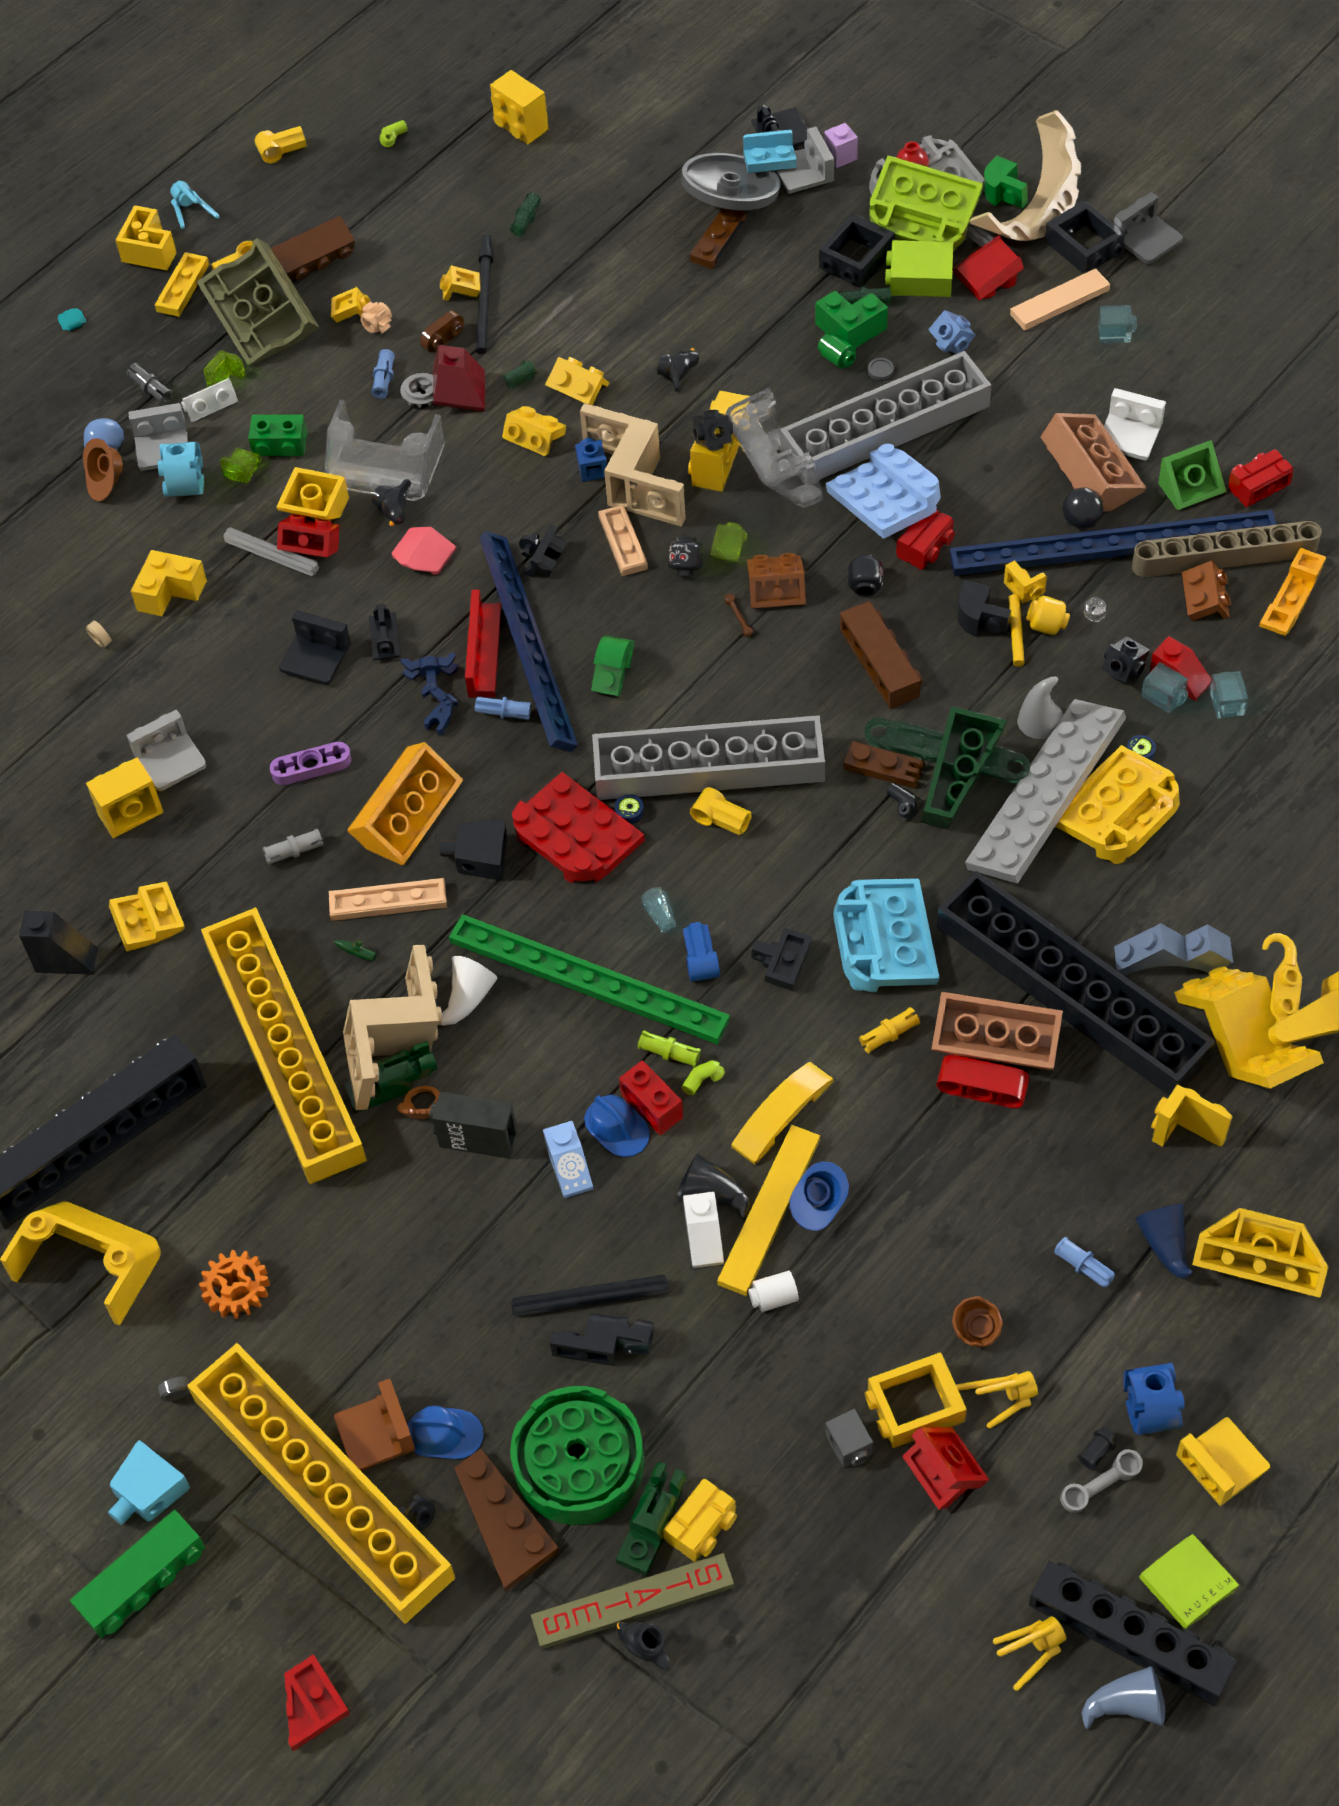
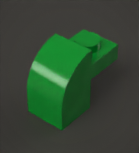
M996 155L984 170L986 199L994 206L1004 201L1023 209L1028 203L1027 183L1018 180L1017 163Z
M614 636L602 637L594 658L596 666L591 691L620 696L625 668H630L634 640Z

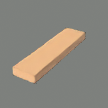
M1095 268L1011 308L1010 315L1025 331L1109 291L1110 283Z
M444 878L329 891L331 921L447 908Z

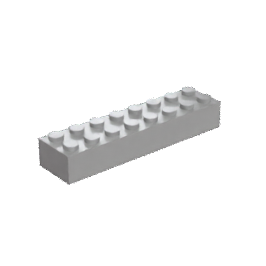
M963 351L781 428L780 450L804 484L808 485L869 459V452L877 450L883 444L889 443L897 447L990 407L991 384L967 353Z
M820 715L592 734L597 799L599 800L618 799L623 795L629 794L644 797L702 792L707 787L716 790L825 782V757Z

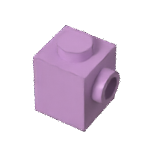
M846 123L824 131V141L834 157L836 169L858 159V137Z

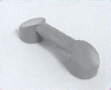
M1127 1449L1121 1451L1113 1463V1468L1084 1486L1079 1484L1066 1486L1060 1496L1062 1506L1071 1513H1079L1085 1508L1089 1498L1117 1480H1131L1135 1478L1143 1466L1141 1456L1134 1450Z

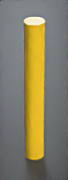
M1012 594L1009 596V609L1011 610L1010 624L1013 664L1016 667H1021L1025 662L1020 597L1017 594Z

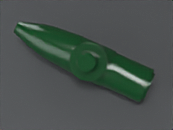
M336 939L334 941V944L340 949L356 957L372 962L377 957V953L366 949L361 940H357L356 943Z

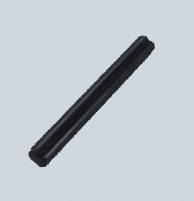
M657 1275L515 1297L511 1301L512 1312L514 1316H523L665 1294L668 1292V1283L665 1275Z

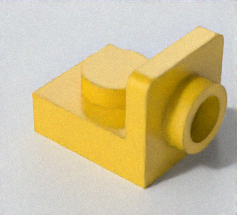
M451 265L447 274H443L440 281V289L443 290V300L449 301L453 292L477 298L480 292L479 273Z
M355 287L331 298V317L336 322L356 314L362 317L361 314L364 313L362 308L371 300Z
M1016 561L1005 566L1004 584L1013 594L1019 595L1022 604L1038 599L1045 592L1047 576L1044 573L1030 578L1029 573L1022 569Z

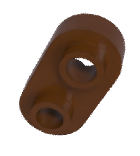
M455 311L447 312L425 329L420 338V345L430 353L436 352L438 345H445L463 331V317Z

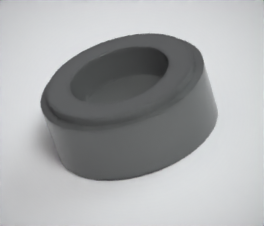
M185 1376L175 1377L161 1383L158 1386L160 1399L163 1401H175L190 1394L187 1387L190 1383L189 1378Z

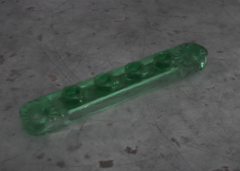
M884 717L872 718L865 725L864 730L865 738L872 746L932 762H937L944 735L943 732L900 721L888 720ZM876 726H882L887 732L884 737L879 739V737L876 738L871 735L872 729ZM995 746L980 774L1018 783L1030 772V762L1026 755ZM1018 761L1023 764L1024 768L1021 773L1013 774L1008 771V765L1011 762Z

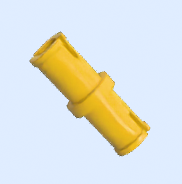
M909 1007L906 1011L890 1020L886 1018L880 1022V1026L863 1036L861 1035L859 1041L862 1047L866 1045L864 1050L869 1054L888 1041L894 1042L898 1040V1035L915 1025H919L918 1015L915 1014L913 1016L914 1009Z

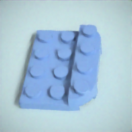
M889 443L883 444L877 450L869 452L870 462L861 464L858 468L839 475L826 483L827 492L883 539L936 512V504L941 498L937 477L907 453L895 449L894 445Z

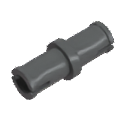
M138 363L130 365L137 373H133L128 369L127 376L139 384L143 392L151 394L163 405L170 402L163 394L172 399L173 391L163 385L155 374L148 373Z

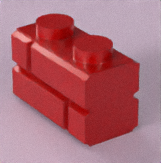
M1275 449L1266 454H1258L1253 461L1245 465L1239 464L1235 466L1230 473L1228 487L1245 507H1249L1289 486L1294 470L1292 465L1286 459L1284 460L1283 456Z
M937 510L930 516L910 525L896 542L897 557L907 563L910 562L911 565L920 570L924 569L929 562L934 563L943 545L948 546L955 536L953 518L944 513H939Z

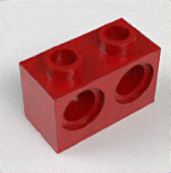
M643 1060L619 1077L621 1096L660 1136L683 1119L682 1100Z

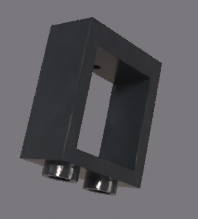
M1085 200L1046 223L1045 242L1083 274L1095 268L1098 269L1102 264L1118 257L1123 252L1125 233ZM1085 226H1088L1103 239L1102 242L1089 250H1086L1070 236Z
M852 213L819 249V268L862 288L886 261L887 251H892V240H895V232ZM850 239L872 249L861 263L838 253Z

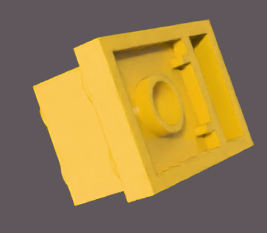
M1223 966L1209 972L1210 976L1202 980L1197 978L1183 984L1184 988L1174 992L1178 1003L1204 1009L1229 1077L1272 1088L1324 1063L1319 1051L1307 1049L1304 1046L1292 1045V1043L1276 1046L1270 1042L1268 1030L1276 1023V1018L1270 1009L1272 991L1265 976L1255 975L1253 972H1241L1239 969H1227Z

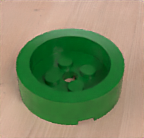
M569 1386L556 1389L534 1401L530 1405L531 1408L517 1422L510 1447L515 1479L527 1503L542 1516L568 1525L596 1523L620 1511L637 1491L644 1471L642 1436L638 1423L629 1408L624 1403L621 1404L615 1398L607 1395L606 1391L588 1386ZM576 1443L586 1447L585 1453L579 1459L568 1454L569 1447Z

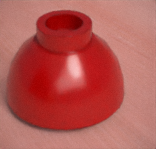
M907 142L896 156V158L929 167L928 155L917 142Z

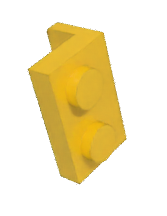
M558 357L545 385L583 404L593 405L602 385L608 387L610 382L603 378L605 373L594 367H590L587 370L582 368L583 363L572 357H569L568 360Z
M522 406L517 410L507 413L502 437L546 456L549 454L551 442L565 435L567 425L558 422V419L555 417L543 416L536 413V410L531 407Z

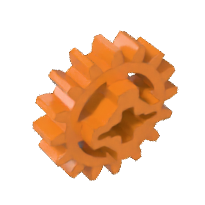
M231 1250L230 1257L225 1258L221 1253L219 1254L220 1261L218 1263L211 1260L208 1262L211 1271H202L201 1273L205 1280L199 1283L200 1289L203 1292L202 1298L205 1304L209 1303V1308L213 1313L219 1309L223 1318L229 1312H232L234 1318L238 1319L239 1311L243 1310L247 1315H250L251 1310L249 1307L254 1305L260 1308L259 1297L266 1298L268 1296L267 1290L264 1287L270 1286L268 1276H266L268 1273L265 1265H261L257 1256L250 1259L248 1251H244L241 1257H237L235 1250ZM248 1271L253 1273L255 1281H252L251 1277H249ZM215 1287L220 1291L221 1298L215 1294Z

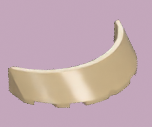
M1055 110L1047 113L1036 120L1041 138L1043 161L1040 182L1029 205L1018 216L1003 223H1000L992 213L987 212L971 218L970 224L1014 240H1035L1045 236L1047 222L1075 205L1079 193L1076 187L1077 178L1081 175V162L1076 156L1073 142L1076 136L1073 128L1059 111Z

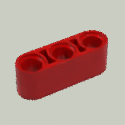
M946 1055L942 1060L936 1086L940 1091L949 1095L1008 1108H1020L1025 1101L1030 1076L1027 1072L1018 1068L958 1055Z

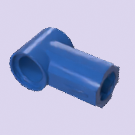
M700 922L689 924L688 927L683 929V935L688 955L686 956L690 982L720 977L716 951H713L708 925L701 924Z

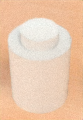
M790 1270L753 1281V1288L748 1290L753 1307H759L761 1312L799 1301L796 1284Z

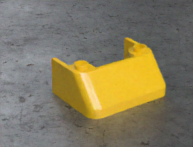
M59 1202L29 1214L0 1258L11 1280L16 1283L19 1281L41 1243L47 1240L53 1232L105 1253L104 1266L110 1274L117 1276L118 1279L105 1299L104 1304L114 1324L120 1326L160 1258L161 1250L156 1239L70 1202Z

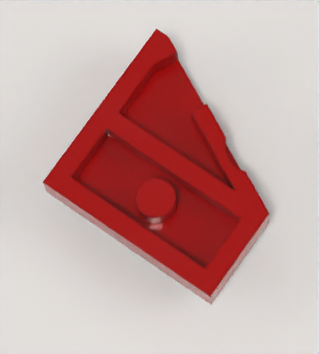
M314 1654L284 1673L285 1690L287 1692L286 1710L289 1724L288 1744L293 1752L350 1714Z

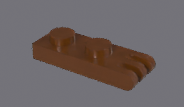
M852 741L843 763L844 770L909 788L917 787L918 779H920L922 774L921 770L925 767V762L921 759Z

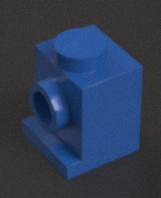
M586 438L580 444H575L576 458L582 482L605 478L604 470L607 467V461L601 440L595 441L592 438ZM600 465L597 468L586 469L589 466Z

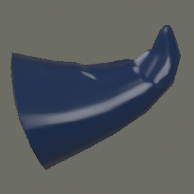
M1184 1204L1157 1208L1137 1216L1135 1220L1161 1263L1174 1276L1181 1279L1189 1278L1193 1271L1186 1262Z

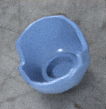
M100 418L88 423L84 431V448L91 439L99 438L104 440L108 446L118 451V448L124 442V431L112 419Z

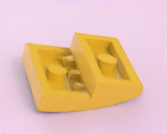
M167 882L141 886L138 888V894L110 899L109 901L111 914L126 951L149 946L184 930L183 921Z

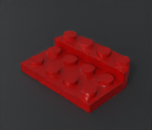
M563 772L556 776L526 804L520 801L512 812L514 830L518 842L522 846L527 844L561 870L564 879L573 884L575 880L589 881L594 879L595 882L600 881L645 841L642 832Z

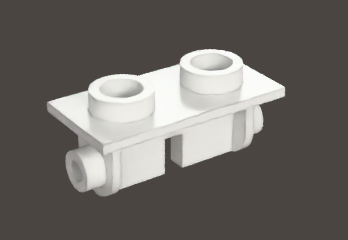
M228 378L183 398L181 404L185 412H188L191 422H194L238 402L231 380Z

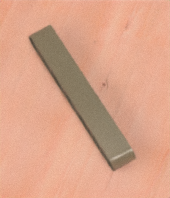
M1303 521L1142 541L1134 548L1132 570L1137 576L1153 577L1182 573L1211 560L1218 568L1292 560L1296 557L1300 548L1316 553L1322 530L1315 522Z

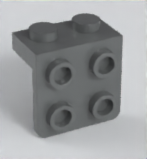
M1153 192L1143 198H1139L1127 209L1121 210L1114 219V225L1125 233L1124 248L1146 264L1153 263L1181 244L1183 236L1156 216L1159 197Z

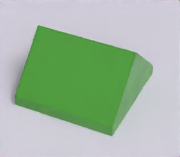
M1212 440L1162 458L1158 484L1177 510L1226 492Z

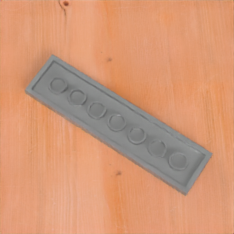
M1076 699L1073 700L965 861L968 870L1014 883L1020 881L1125 721L1124 710Z

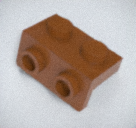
M1211 560L1182 572L1187 613L1192 621L1215 612H1219L1224 619L1230 617L1228 607L1231 606V600L1225 589L1228 579L1223 569H1218Z

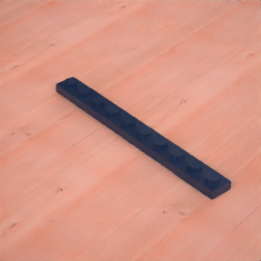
M485 531L479 538L518 655L521 659L532 697L543 724L547 741L550 747L572 752L578 744L507 538Z

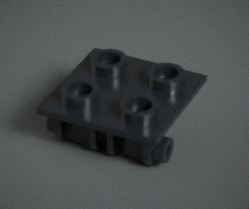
M761 105L757 109V118L751 119V123L757 133L791 130L793 146L802 144L807 140L808 128L796 107L771 114V109L768 106Z

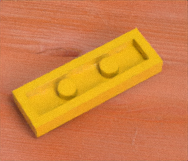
M187 252L183 254L155 303L157 312L180 317L198 285L197 282L202 278L209 266L208 257Z

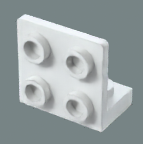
M1114 388L1111 395L1109 415L1104 427L1123 455L1148 460L1163 423L1166 401Z

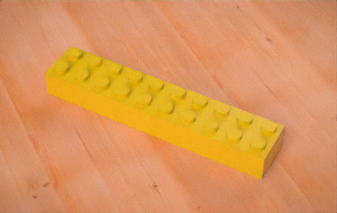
M257 908L201 929L207 949L309 1185L366 1162L367 1159L360 1138Z
M238 1343L187 1385L194 1401L404 1624L409 1622L455 1579L451 1564Z

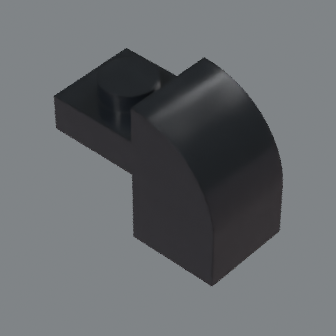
M964 580L958 596L957 619L961 628L975 637L978 636L980 629L991 633L1007 635L1010 628L1011 610L989 604L990 586Z

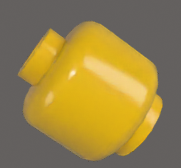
M1040 596L1037 600H1032L1026 620L1030 621L1031 629L1048 635H1055L1060 628H1066L1070 614L1066 613V604L1063 601L1048 596Z

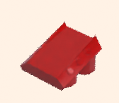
M1000 235L952 268L953 273L979 301L983 298L988 299L994 296L998 287L1011 288L1015 286L1017 274L1024 269L1020 256L1018 257L1002 241Z

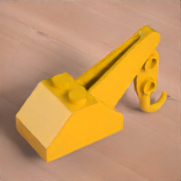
M1282 933L1269 935L1264 940L1262 946L1264 950H1268L1272 942L1281 943L1285 949L1284 959L1275 971L1270 1009L1276 1018V1023L1268 1030L1270 1042L1276 1046H1282L1297 1041L1339 1033V971L1323 980L1321 998L1299 1010L1302 975L1297 963L1296 946L1288 936Z

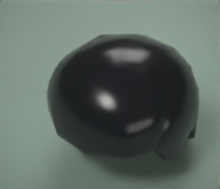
M1088 487L1075 488L1067 495L1063 502V516L1071 526L1078 529L1093 528L1103 516V500L1096 491Z

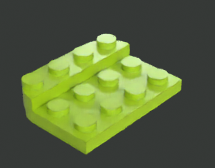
M888 155L870 199V221L895 232V239L953 242L954 252L966 238L969 221L981 195L983 183Z

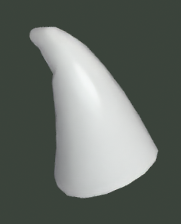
M453 956L452 991L448 1007L442 1013L441 1025H453L468 1016L486 996L498 979L497 976L470 958Z

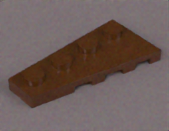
M481 1448L454 1467L506 1592L559 1552V1548Z

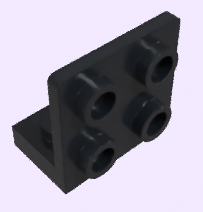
M296 610L292 617L296 636L279 665V671L329 685L351 645L347 624Z

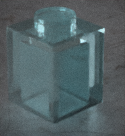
M1131 305L1100 306L1098 316L1099 343L1131 342L1132 331L1137 329V317L1132 316Z
M1159 662L1144 679L1141 697L1170 713L1176 705L1181 706L1188 696V691H1186L1188 678Z
M1241 671L1213 674L1209 692L1216 717L1225 718L1245 715L1248 695Z

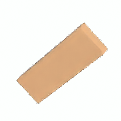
M624 504L598 511L599 519L621 575L626 576L648 570L647 561Z

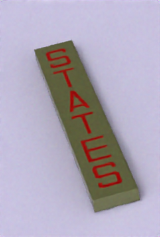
M724 1553L531 1614V1618L542 1650L617 1626L618 1622H630L734 1588V1582Z

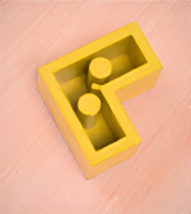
M134 205L115 240L121 262L168 270L176 255L171 231L162 230L156 209Z
M151 550L131 589L137 611L163 616L172 596L198 601L207 582L202 562L197 559Z

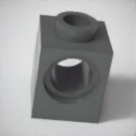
M855 1409L825 1422V1435L843 1468L851 1464L859 1466L865 1463L870 1458V1455L873 1454V1441Z

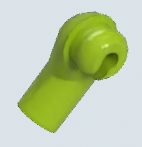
M401 120L382 129L379 140L384 147L393 146L396 137L408 131L405 121Z
M714 1060L696 1066L688 1075L681 1089L686 1094L692 1096L696 1093L704 1079L710 1077L713 1081L720 1080L724 1076L725 1070L719 1065L718 1061Z

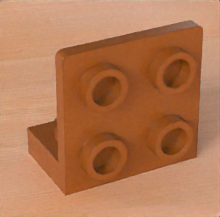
M783 553L780 557L769 558L767 555H756L752 559H747L751 608L806 604L805 578L801 556H796L794 553Z
M390 1378L378 1383L381 1395L376 1396L375 1399L334 1414L347 1456L360 1471L416 1450Z

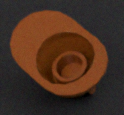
M95 438L91 439L84 448L83 464L89 495L96 501H103L110 495L114 483L118 481L122 473L123 460L115 448L108 446L104 440Z

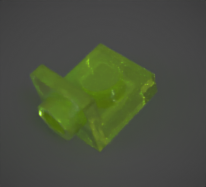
M220 350L203 369L207 387L228 379L230 374L240 379H243L246 375L242 359L236 354H230L223 350Z
M237 447L230 458L222 456L220 459L224 477L246 484L261 463L260 454Z
M727 522L726 525L718 524L710 556L737 563L743 541L747 539V534L742 529V526L732 522Z

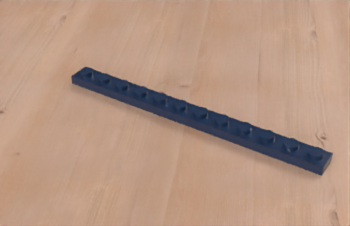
M1266 510L950 548L949 555L953 574L958 576L1005 570V566L1013 561H1016L1021 568L1134 555L1135 546L1142 541L1277 524L1273 511Z

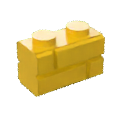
M703 1479L663 1529L665 1541L677 1550H680L694 1562H697L701 1555L707 1557L717 1543V1540L714 1539L721 1529L727 1531L736 1520V1503L734 1499L722 1490H719L708 1480Z

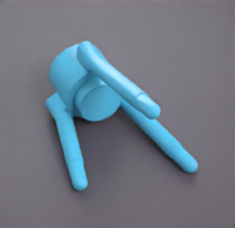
M177 181L173 184L170 192L174 199L171 201V204L175 208L181 229L185 228L180 206L187 207L192 203H198L212 216L219 219V214L205 203L195 191H192L186 182Z

